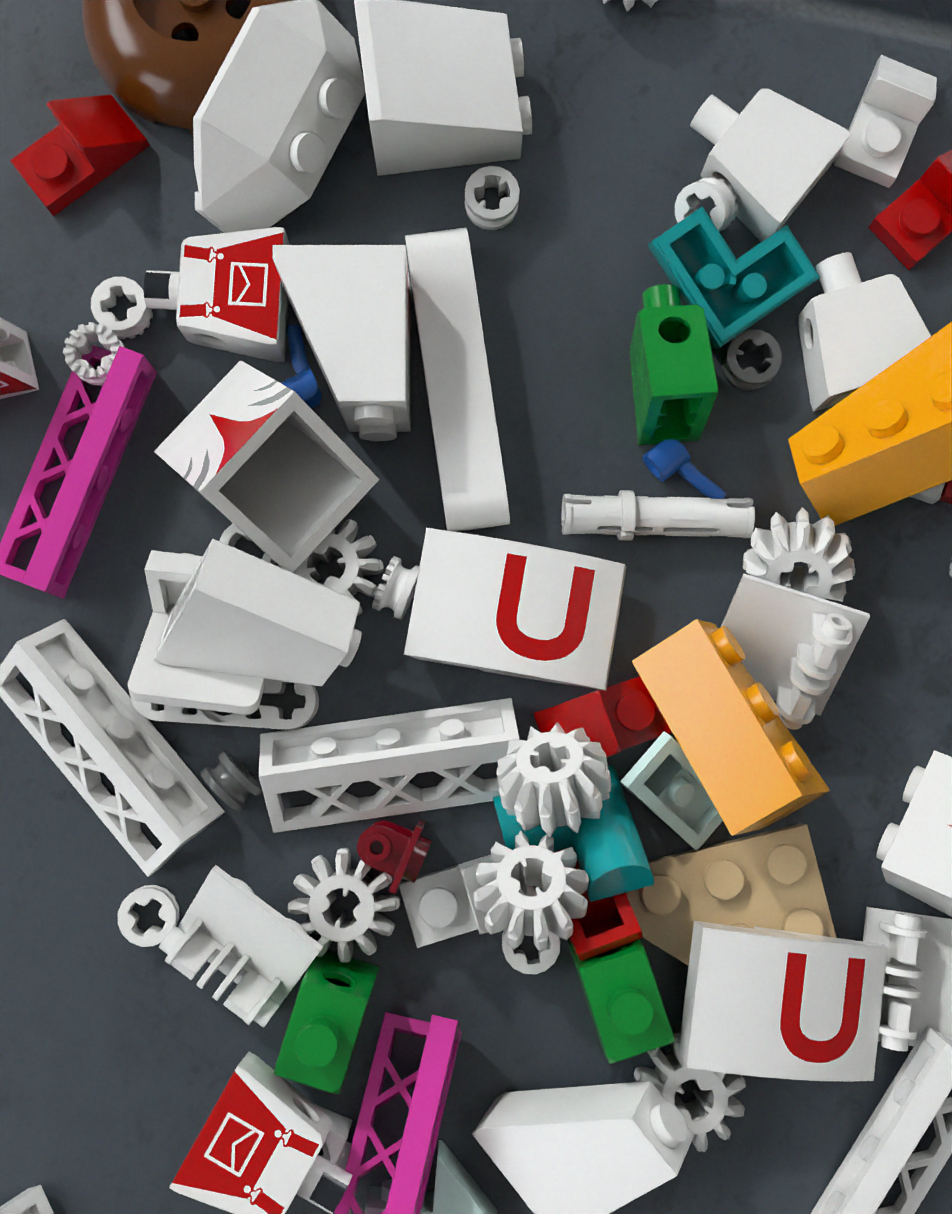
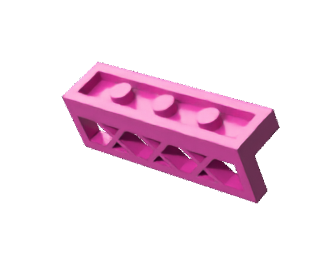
M92 344V351L82 355L81 359L86 360L94 368L95 363L101 364V359L111 355V351ZM119 346L95 403L87 389V382L80 379L73 371L71 372L0 542V575L57 597L65 598L157 374V371L143 354ZM82 398L85 407L76 411L80 399ZM88 420L73 459L70 460L63 443L68 428ZM58 455L61 464L56 467H53L55 459ZM65 476L49 517H47L39 499L45 484ZM34 512L37 522L28 526ZM41 533L27 570L11 566L21 541Z
M385 1012L345 1171L353 1176L334 1214H351L352 1211L354 1214H364L355 1197L359 1180L383 1163L393 1180L386 1209L380 1214H421L462 1035L458 1020L432 1015L431 1021L426 1022ZM396 1032L426 1038L419 1070L401 1080L390 1061ZM388 1071L395 1085L381 1094L386 1072ZM415 1085L413 1096L411 1098L407 1090ZM401 1094L409 1107L403 1138L385 1149L373 1128L377 1109ZM371 1139L378 1155L364 1163L369 1140ZM399 1153L395 1167L391 1158Z

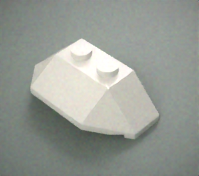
M293 0L253 7L193 118L194 168L198 191L195 192V210L223 233L270 228L310 199L366 93L355 39L319 0Z

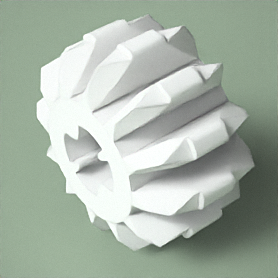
M803 507L796 515V522L788 523L784 517L775 512L771 518V530L755 527V531L751 534L752 548L747 549V552L743 555V569L750 576L822 599L843 602L846 594L845 581L853 580L855 575L854 559L849 556V553L852 551L850 538L846 533H835L834 521L830 519L829 515L814 524H810L809 513ZM803 562V566H794V563Z
M348 519L342 525L337 535L334 528L293 573L356 600L353 596L357 591L368 597H375L376 592L379 590L377 589L378 587L372 582L363 579V576L382 573L384 565L378 559H363L376 548V541L369 535L353 543L357 535L358 525L354 520ZM335 555L342 557L337 560L344 571L340 579L329 576L324 584L316 582L322 579V576L315 569L319 561L330 563ZM359 605L357 616L363 612L361 605Z
M557 721L550 732L540 733L531 726L527 741L509 740L507 756L498 759L496 774L500 787L499 794L502 806L507 810V814L516 816L517 822L521 824L524 831L541 824L542 829L550 838L558 826L567 825L578 834L581 817L590 819L600 818V810L603 807L602 801L609 799V791L611 790L610 772L607 770L606 754L602 750L600 742H591L583 727L565 734V731Z
M520 831L515 837L514 850L495 841L494 846L491 848V860L493 863H479L476 869V881L482 887L474 892L475 908L478 911L488 912L485 917V928L490 935L508 928V945L513 950L522 943L524 935L533 936L534 945L541 952L548 947V931L568 940L573 934L571 918H582L587 912L588 901L581 894L588 889V874L585 870L574 869L577 854L574 852L573 847L553 853L554 838H549L547 834L540 840L539 845L536 846L529 845V839ZM527 886H538L536 888V896L533 897L524 896L520 893V889L526 894Z
M340 848L335 858V872L328 860L322 855H318L312 859L311 863L320 881L305 874L296 876L293 884L298 890L309 895L310 898H298L288 903V912L295 915L309 914L310 919L300 925L308 935L315 930L321 935L318 943L323 948L318 953V957H322L329 949L331 942L335 941L338 942L340 962H349L353 954L354 939L361 950L367 955L376 952L377 943L369 929L381 935L390 936L395 928L394 923L387 917L377 913V911H393L398 909L400 898L395 895L378 896V891L387 887L392 882L393 876L382 872L371 880L366 875L371 867L360 860L357 869H351L349 849ZM343 888L344 897L350 891H353L358 896L360 902L353 910L354 919L346 920L345 912L339 918L331 912L329 906L336 899L333 890Z
M673 1033L675 1041L671 1043L673 1053L665 1056L660 1047L647 1051L656 1068L636 1067L634 1077L637 1082L651 1081L665 1100L673 1103L680 1110L685 1118L687 1127L694 1135L692 1142L699 1152H705L708 1146L706 1133L712 1129L723 1140L730 1139L731 1131L723 1120L725 1115L731 1117L744 1116L745 1107L732 1095L739 1093L746 1087L745 1080L741 1075L686 1068L678 1057L680 1033ZM688 1080H694L701 1092L694 1089L693 1093L697 1098L689 1103H683L676 1092L684 1094L681 1084Z

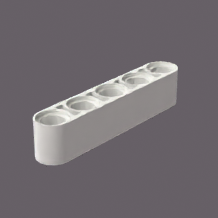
M467 228L406 235L407 256L447 531L458 532L510 524L508 498Z

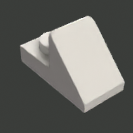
M881 55L848 131L852 134L837 156L834 166L890 188L899 174L918 125L935 102L937 77Z
M491 855L417 877L415 883L408 880L400 883L399 888L417 948L477 929L480 935L488 932L485 928V917L488 912L478 911L475 908L474 892L482 887L476 881V869L479 863H493ZM527 886L526 894L520 889V893L524 896H536L534 886Z

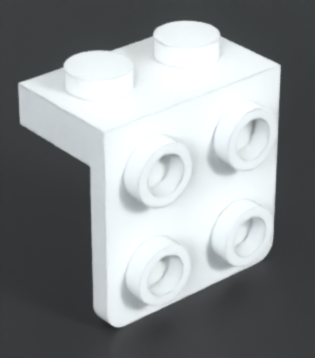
M151 550L144 570L153 613L128 680L131 698L139 702L243 715L254 713L259 708L267 679L170 666L154 660L171 611L202 556Z

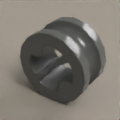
M750 329L740 333L732 339L722 356L721 369L725 379L733 387L741 391H755L763 388L777 374L782 364L780 345L771 334L762 330ZM745 348L751 355L761 352L765 360L759 369L764 372L758 374L753 367L742 370L738 365V361L744 352L739 349Z
M223 750L218 755L219 765L213 769L206 767L200 774L211 790L227 806L240 814L247 808L245 804L247 797L250 795L258 797L263 793L262 787L255 776L236 757Z

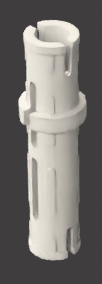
M620 490L618 496L564 494L562 499L561 525L563 535L585 533L617 535L618 540L631 541L634 535L751 538L755 523V508L752 507V498L635 496L633 490Z

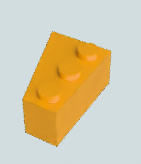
M952 322L788 438L800 485L821 519L829 515L836 526L952 480Z
M696 619L632 660V663L730 834L734 836L764 829L830 792V789L779 717V710L768 691L761 683L754 681L741 662L745 659V654L731 631L725 626L718 629L716 624Z

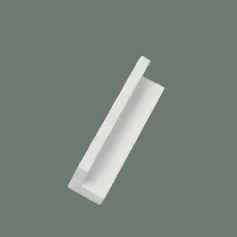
M66 619L58 621L16 642L0 665V697L146 876L149 877L159 870L184 844L212 825L225 811L149 719L137 712L129 695ZM19 672L32 685L35 699L27 693L16 679ZM60 723H63L73 735L75 747H72L62 735ZM100 772L104 773L112 782L116 796L111 795L101 783ZM140 822L145 823L162 843L157 850L141 832Z
M512 698L260 734L259 780L273 833L493 801V797L500 795L498 778L483 780L472 773L481 764L498 762V759L507 756L509 740H519ZM434 771L445 777L436 787L420 789L409 783L417 773ZM371 781L381 787L374 796L361 798L345 792L352 783ZM305 790L318 797L311 805L284 809L280 793Z
M926 1026L811 1214H915L952 1154V1097L946 1098L952 1089V1040L930 1026ZM950 1113L949 1117L944 1122L943 1114ZM933 1120L936 1138L928 1150L912 1153ZM916 1168L915 1172L910 1178L908 1170ZM899 1176L902 1193L893 1206L878 1209L894 1181Z

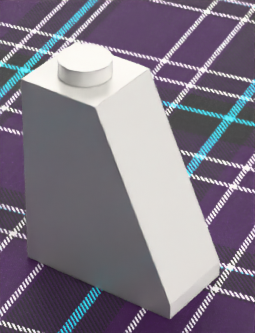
M212 539L171 611L154 660L170 666L323 686L337 666L348 667L357 652L362 633L354 629L360 602Z
M651 1081L505 1092L495 1099L472 1133L534 1214H609L676 1177L694 1137L687 1127L685 1118L680 1110L673 1103L666 1101Z

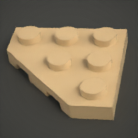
M803 823L701 847L697 851L693 849L648 860L654 876V885L625 892L642 930L643 938L688 966L694 921L754 929L755 926L837 938L808 826Z

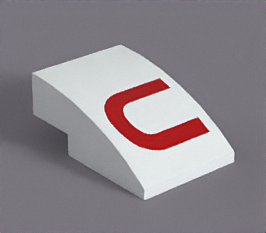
M426 528L404 655L418 660L474 668L484 672L606 691L627 566L614 561L538 545Z
M694 921L678 1057L688 1069L727 1074L809 1081H874L888 946L755 926L754 929Z

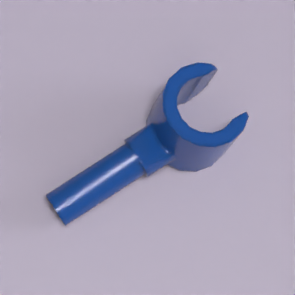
M290 325L286 328L292 366L296 375L280 383L295 391L310 408H313L322 401V393L307 361L301 326Z
M669 439L659 442L642 457L648 470L661 482L666 481L678 472L684 480L688 481L708 498L724 499L727 494L696 469L697 467L690 462L691 459L688 451L677 440Z

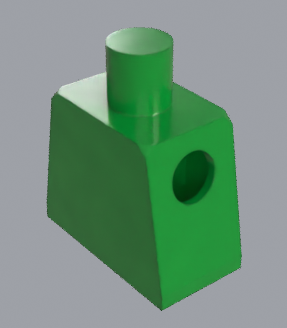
M671 284L656 285L648 288L642 294L644 309L638 311L630 344L638 445L658 444L669 439L679 442L699 441L718 394L704 309L697 304L681 305L680 291L677 286Z
M568 938L567 943L603 1054L610 1064L675 1042L646 952L639 939L614 948L620 949L614 954L604 957H596L597 955L579 961L574 947Z
M327 950L322 957H315L303 977L276 1062L274 1075L330 1093L340 1094L379 971V965L353 957L349 962H340L338 953ZM331 978L341 980L343 982L348 983L352 987L338 986L330 983L326 979Z

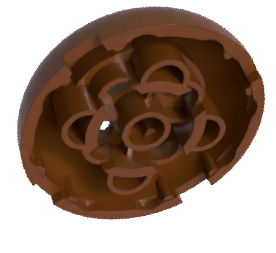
M82 0V23L85 40L92 60L103 81L117 99L133 113L152 124L157 125L158 122L170 126L189 129L190 133L193 134V118L252 8L293 0H246L250 2V5L241 19H235L228 13L230 4L236 0ZM184 29L188 37L194 41H182L174 38L179 31Z

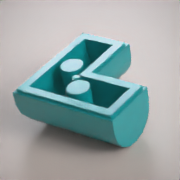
M703 206L647 245L671 284L679 288L680 297L684 304H697L704 309L710 344L715 349L729 342L820 278L787 225L736 259Z
M614 765L608 766L607 769L610 772L611 790L609 791V799L602 801L603 807L600 810V818L590 819L581 817L578 834L567 825L558 826L551 836L554 838L553 852L573 847L574 852L577 854L579 869L585 870L588 874L589 882L586 891L590 902L654 885V876ZM500 795L493 797L505 846L514 850L515 837L520 831L529 839V845L538 846L540 840L546 835L541 824L524 831L521 824L517 822L516 816L507 814V810L502 806Z

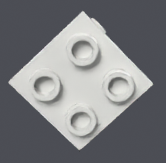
M743 573L721 627H727L737 639L745 654V659L741 662L754 681L761 683L772 699L776 701V706L780 713L779 717L785 726L796 730L800 729L803 724L810 723L815 714L821 715L870 618V614Z
M215 865L178 927L174 926L158 948L168 955L165 962L172 965L190 980L194 978L208 961L211 965L202 975L196 986L202 989L217 970L221 971L227 977L218 987L212 998L218 1001L234 981L238 985L223 1005L244 1020L243 1022L247 1025H250L254 1020L264 1028L323 946L310 937L299 923L285 918L256 896L246 883L231 877Z
M867 907L863 942L888 946L878 1041L881 1042V1046L896 1051H908V1046H915L927 1025L952 1040V919Z

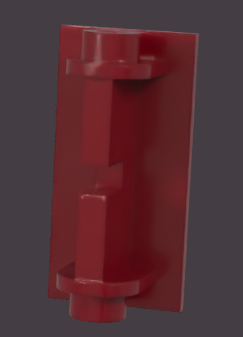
M420 819L414 831L391 821L381 820L372 824L360 835L357 842V852L360 859L366 865L394 876L389 892L396 893L402 878L415 883L432 840L420 836L426 821Z

